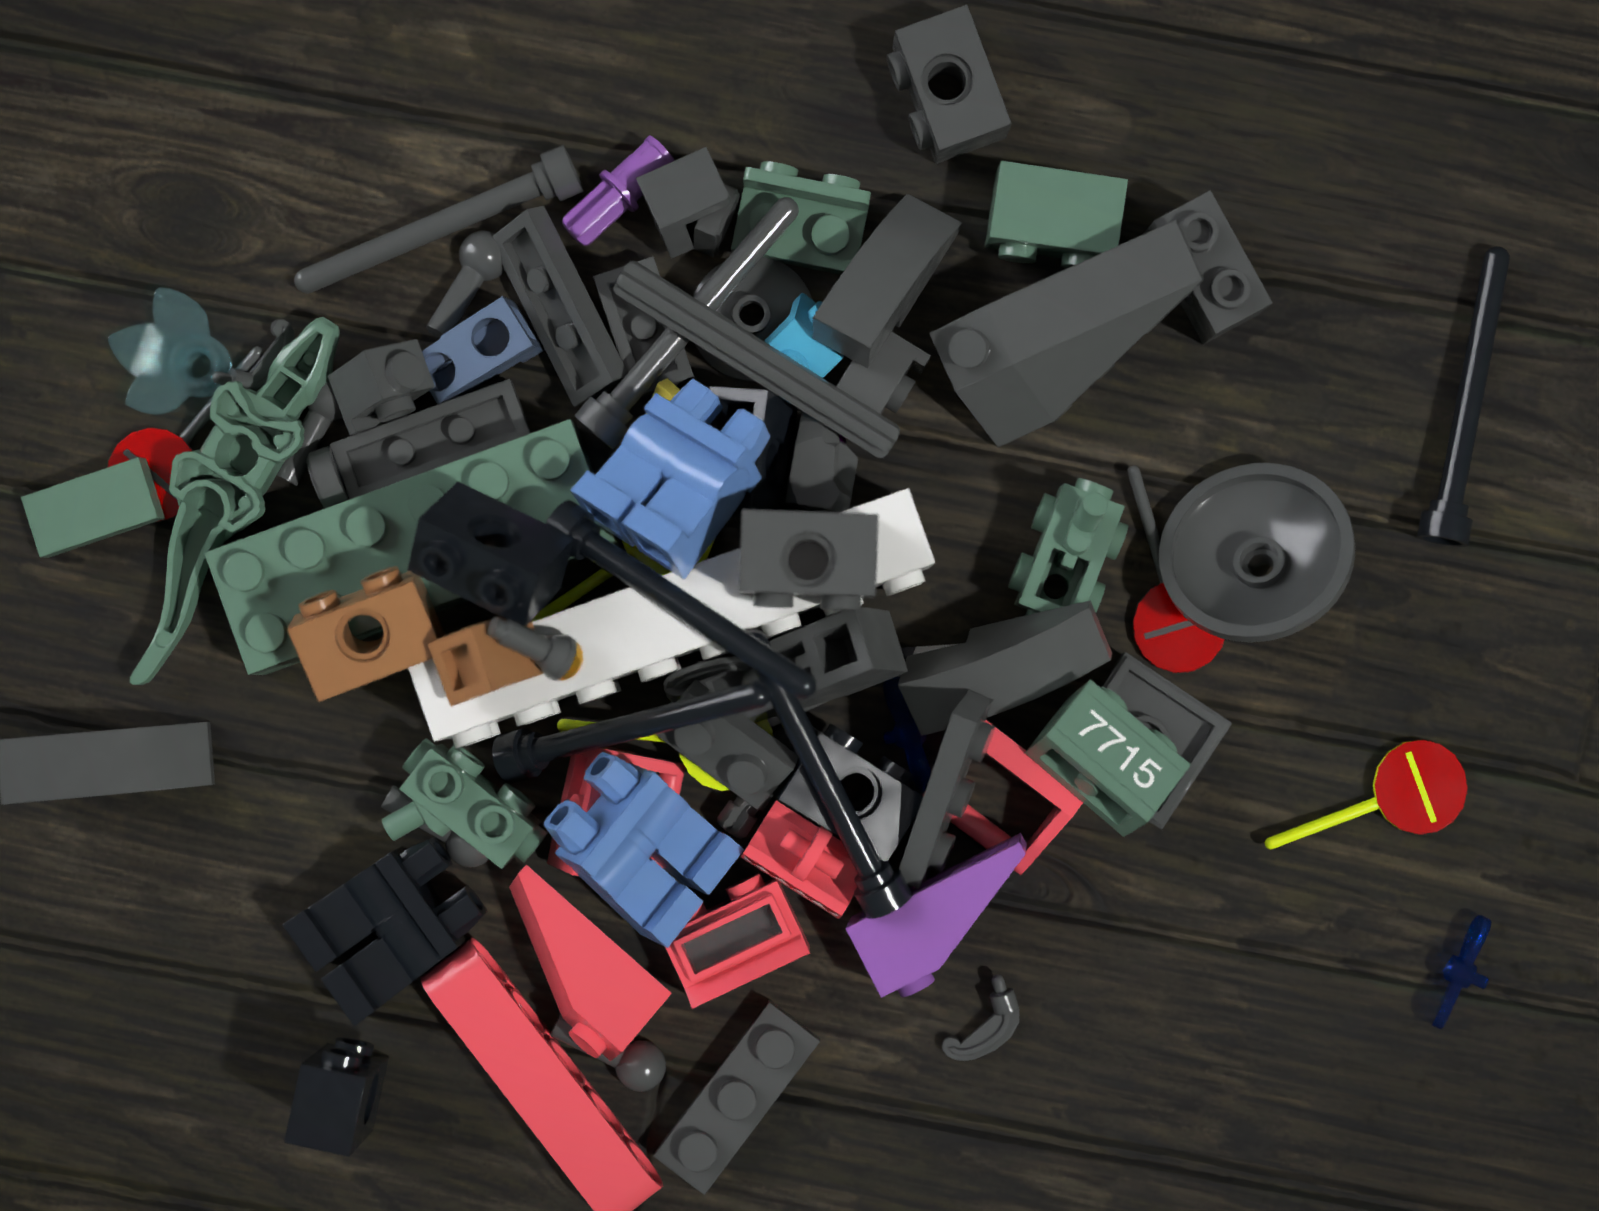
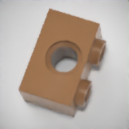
M393 566L362 579L360 582L363 589L340 598L336 590H329L312 596L298 604L301 613L294 615L287 631L318 702L433 659L428 643L446 637L420 576L409 571L401 574L398 566ZM358 615L372 616L380 622L384 635L376 641L366 642L359 640L351 633L348 621Z

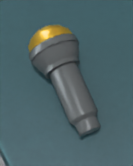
M495 617L489 624L487 634L490 637L495 638L498 644L534 660L545 676L554 681H565L574 677L582 666V648L574 638L568 635L545 636L510 619L504 621L498 617Z

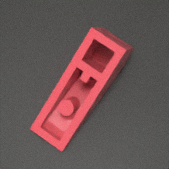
M525 865L509 888L562 1019L572 1027L569 1031V1036L582 1050L592 1057L599 1058L603 1054L611 1061L624 1051L672 993L528 865Z

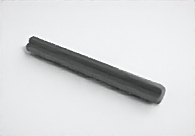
M630 261L620 272L613 289L616 295L877 458H884L892 449L901 429L891 420L637 261Z

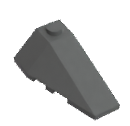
M1174 220L987 304L929 334L955 392L996 446L1001 447L1057 421L1093 383L1101 379L1116 365L1115 362L1137 341L1157 326L1201 284L1204 278L1178 220Z

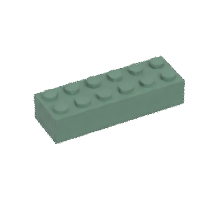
M571 419L205 552L207 563L247 674L267 675L301 662L287 628L294 615L301 613L298 604L304 600L329 590H336L339 598L363 589L360 582L362 579L389 567L398 566L401 574L408 572L407 569L419 517L455 483L465 484L543 523H546L552 512L566 500H572L580 506L571 489L587 470L594 475L595 473L578 427ZM599 526L602 537L616 546L620 545L618 537ZM571 556L567 564L578 560ZM422 578L436 612L468 601ZM358 615L348 621L351 633L359 640L384 632L380 622L369 615Z

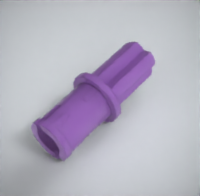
M649 135L644 140V143L611 173L603 170L599 174L602 181L563 217L562 223L565 229L581 245H590L627 210L635 212L639 208L636 201L643 195L636 178L675 160L658 140Z

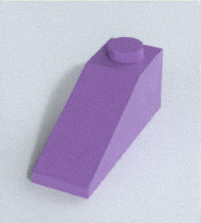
M1021 833L926 879L920 889L910 887L912 892L911 899L888 915L868 919L863 911L851 916L845 929L881 998L896 990L901 998L921 991L935 981L932 973L940 969L1025 856L1027 843Z

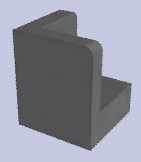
M707 147L636 178L649 212L671 259L694 249L686 228L687 224L725 208L731 202L728 191Z

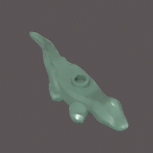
M316 318L304 328L297 338L282 348L269 368L267 381L257 392L244 388L240 381H228L226 384L219 386L213 394L210 405V418L215 425L201 449L182 452L173 459L169 491L177 497L179 509L173 525L167 554L164 605L154 638L130 676V683L132 685H144L154 678L191 623L203 581L209 569L204 553L221 547L225 541L263 516L266 510L263 495L269 489L284 462L301 448L304 442V428L298 419L302 411L308 405L314 403L325 383L329 382L327 376L333 372V361L340 338L339 326L327 318Z

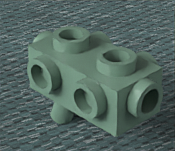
M1077 478L1075 486L1066 483L1061 485L1056 496L1044 493L1031 525V529L1042 532L1033 556L1023 552L1020 554L1008 588L1019 592L1014 605L1026 609L1025 616L1091 600L1094 610L1097 612L1106 584L1097 581L1105 557L1112 560L1117 558L1129 527L1128 524L1120 522L1125 506L1110 501L1113 490L1098 483ZM1050 575H1058L1065 581L1066 591L1059 599L1049 598L1044 592V581Z
M425 738L417 746L402 767L410 775L399 789L413 801L382 818L384 829L393 841L426 823L429 829L442 837L452 830L501 869L510 863L514 857L525 863L548 834L547 831L539 826L542 821L531 814L536 806L525 794L508 783H505L499 789L480 774L485 765L463 747L455 748L453 745L449 750L443 744L436 746L428 738Z

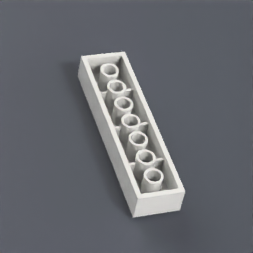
M909 488L840 512L879 514L876 587L883 586L886 597L925 582L922 571L934 565L935 560ZM802 543L792 550L788 564L793 574L798 578L814 580L822 576L827 570L828 557L819 545L815 543ZM741 548L697 563L685 580L673 572L663 575V577L745 631L749 632L762 628L763 633L768 639L802 627L799 615L820 608L821 596L795 595L793 608L753 607V594H741L739 592ZM629 587L532 622L535 631L542 635H568L580 644L583 651L582 666L574 677L565 681H554L545 676V674H541L450 707L433 659L408 669L434 742L452 738L455 748H460L500 735L501 731L497 722L514 717L517 726L528 725L561 713L558 701L576 695L579 704L590 703L622 691L618 679L638 672L641 682H648L680 670L681 666L678 658L700 650L703 660L707 661L729 652ZM823 609L826 617L843 611Z

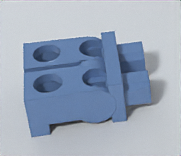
M691 379L671 401L655 393L644 407L647 414L639 417L631 425L623 438L621 446L598 473L594 475L587 470L571 489L580 506L594 515V523L630 546L634 547L636 545L641 553L684 580L738 508L746 491L751 493L762 477L754 462L770 439L764 422L744 409H738L721 431L710 426L711 422L723 409V406L718 396L694 379Z
M599 753L586 769L583 779L601 794L588 812H585L577 803L566 799L558 804L544 821V827L559 845V848L554 853L572 867L640 935L668 948L704 902L687 886L710 895L744 849L727 834L719 832L691 808L678 793L667 786L668 784L655 772L627 763L609 753Z

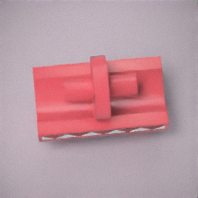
M777 800L741 855L742 859L838 919L845 912L857 888L854 878L858 872L842 841L832 836L833 833L823 827H818Z

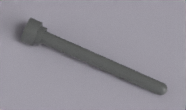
M563 144L541 153L542 160L531 165L533 171L299 270L294 277L296 288L306 294L315 292L543 195L546 200L557 196L560 201L584 192L566 147Z
M789 197L777 200L694 298L716 311L796 219L799 212L797 203ZM667 327L610 394L603 391L596 400L590 396L574 417L606 445L614 449L628 431L625 425L633 417L629 412L630 409L690 340Z

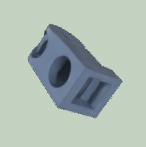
M503 296L439 336L441 339L422 351L435 385L429 392L437 405L473 392L485 382L517 363H524L545 351L515 302Z

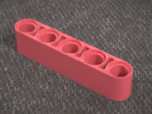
M470 938L421 976L422 986L432 1002L593 1211H633L664 1187L660 1175L648 1157L560 1043L550 1036V1030L496 960L478 940Z

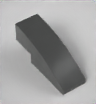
M906 194L863 244L813 316L812 338L860 365L869 368L893 328L901 326L961 230L962 222Z
M1091 600L970 628L966 643L907 656L905 663L908 672L901 674L898 687L921 736L947 729L952 712L968 690L993 699L987 717L1041 697L1080 678L1110 661L1112 651Z
M210 722L0 739L1 805L215 785Z

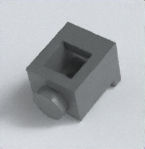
M891 332L870 367L866 368L852 360L836 387L881 415L885 408L896 414L916 382L906 375L911 368L917 373L922 374L931 355Z
M417 339L364 350L327 376L349 435H355L407 416L416 410L413 401L435 387Z

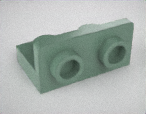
M761 162L760 169L745 167L744 187L731 252L737 248L777 200L789 197L798 205V216L762 258L842 275L861 248L871 192L859 189L860 182L847 176L824 174L822 182L797 177L798 169L778 162Z

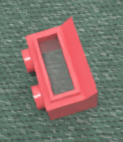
M757 873L729 886L725 890L730 899L709 909H706L703 903L671 945L666 948L686 991L692 1009L810 954L808 940L781 883L773 878L764 882L761 874Z

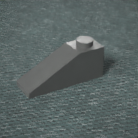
M861 607V610H843L769 641L775 651L814 676L816 680L815 692L808 698H798L803 708L856 693L908 672L890 611L866 607ZM749 667L741 672L726 671L699 682L712 692L759 681L754 669ZM770 700L762 708L742 712L743 715L754 723L777 716Z

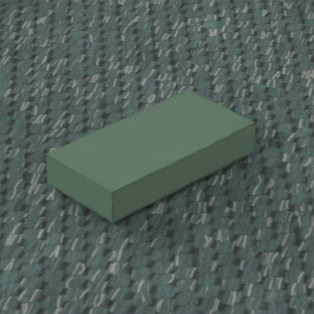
M141 457L21 497L39 557L50 558L165 519L147 459Z

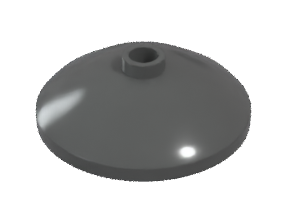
M1252 463L1232 467L1216 473L1196 485L1172 511L1165 524L1159 546L1161 577L1169 597L1180 613L1199 629L1211 635L1239 642L1271 641L1297 633L1313 624L1330 610L1345 590L1355 560L1353 528L1346 508L1339 497L1323 481L1312 474L1295 467L1276 463ZM1261 565L1273 567L1272 571L1266 576L1257 577L1252 575L1253 571Z

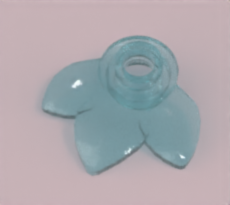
M156 289L153 299L154 323L130 326L113 333L108 338V343L120 364L130 373L137 376L127 393L126 405L152 415L172 412L190 396L195 398L212 396L216 389L221 386L212 380L213 373L216 371L227 373L232 368L231 357L226 347L220 341L210 336L208 316L198 302L184 293L173 289ZM199 356H207L211 363L209 372L204 377L195 378L191 371L193 361Z

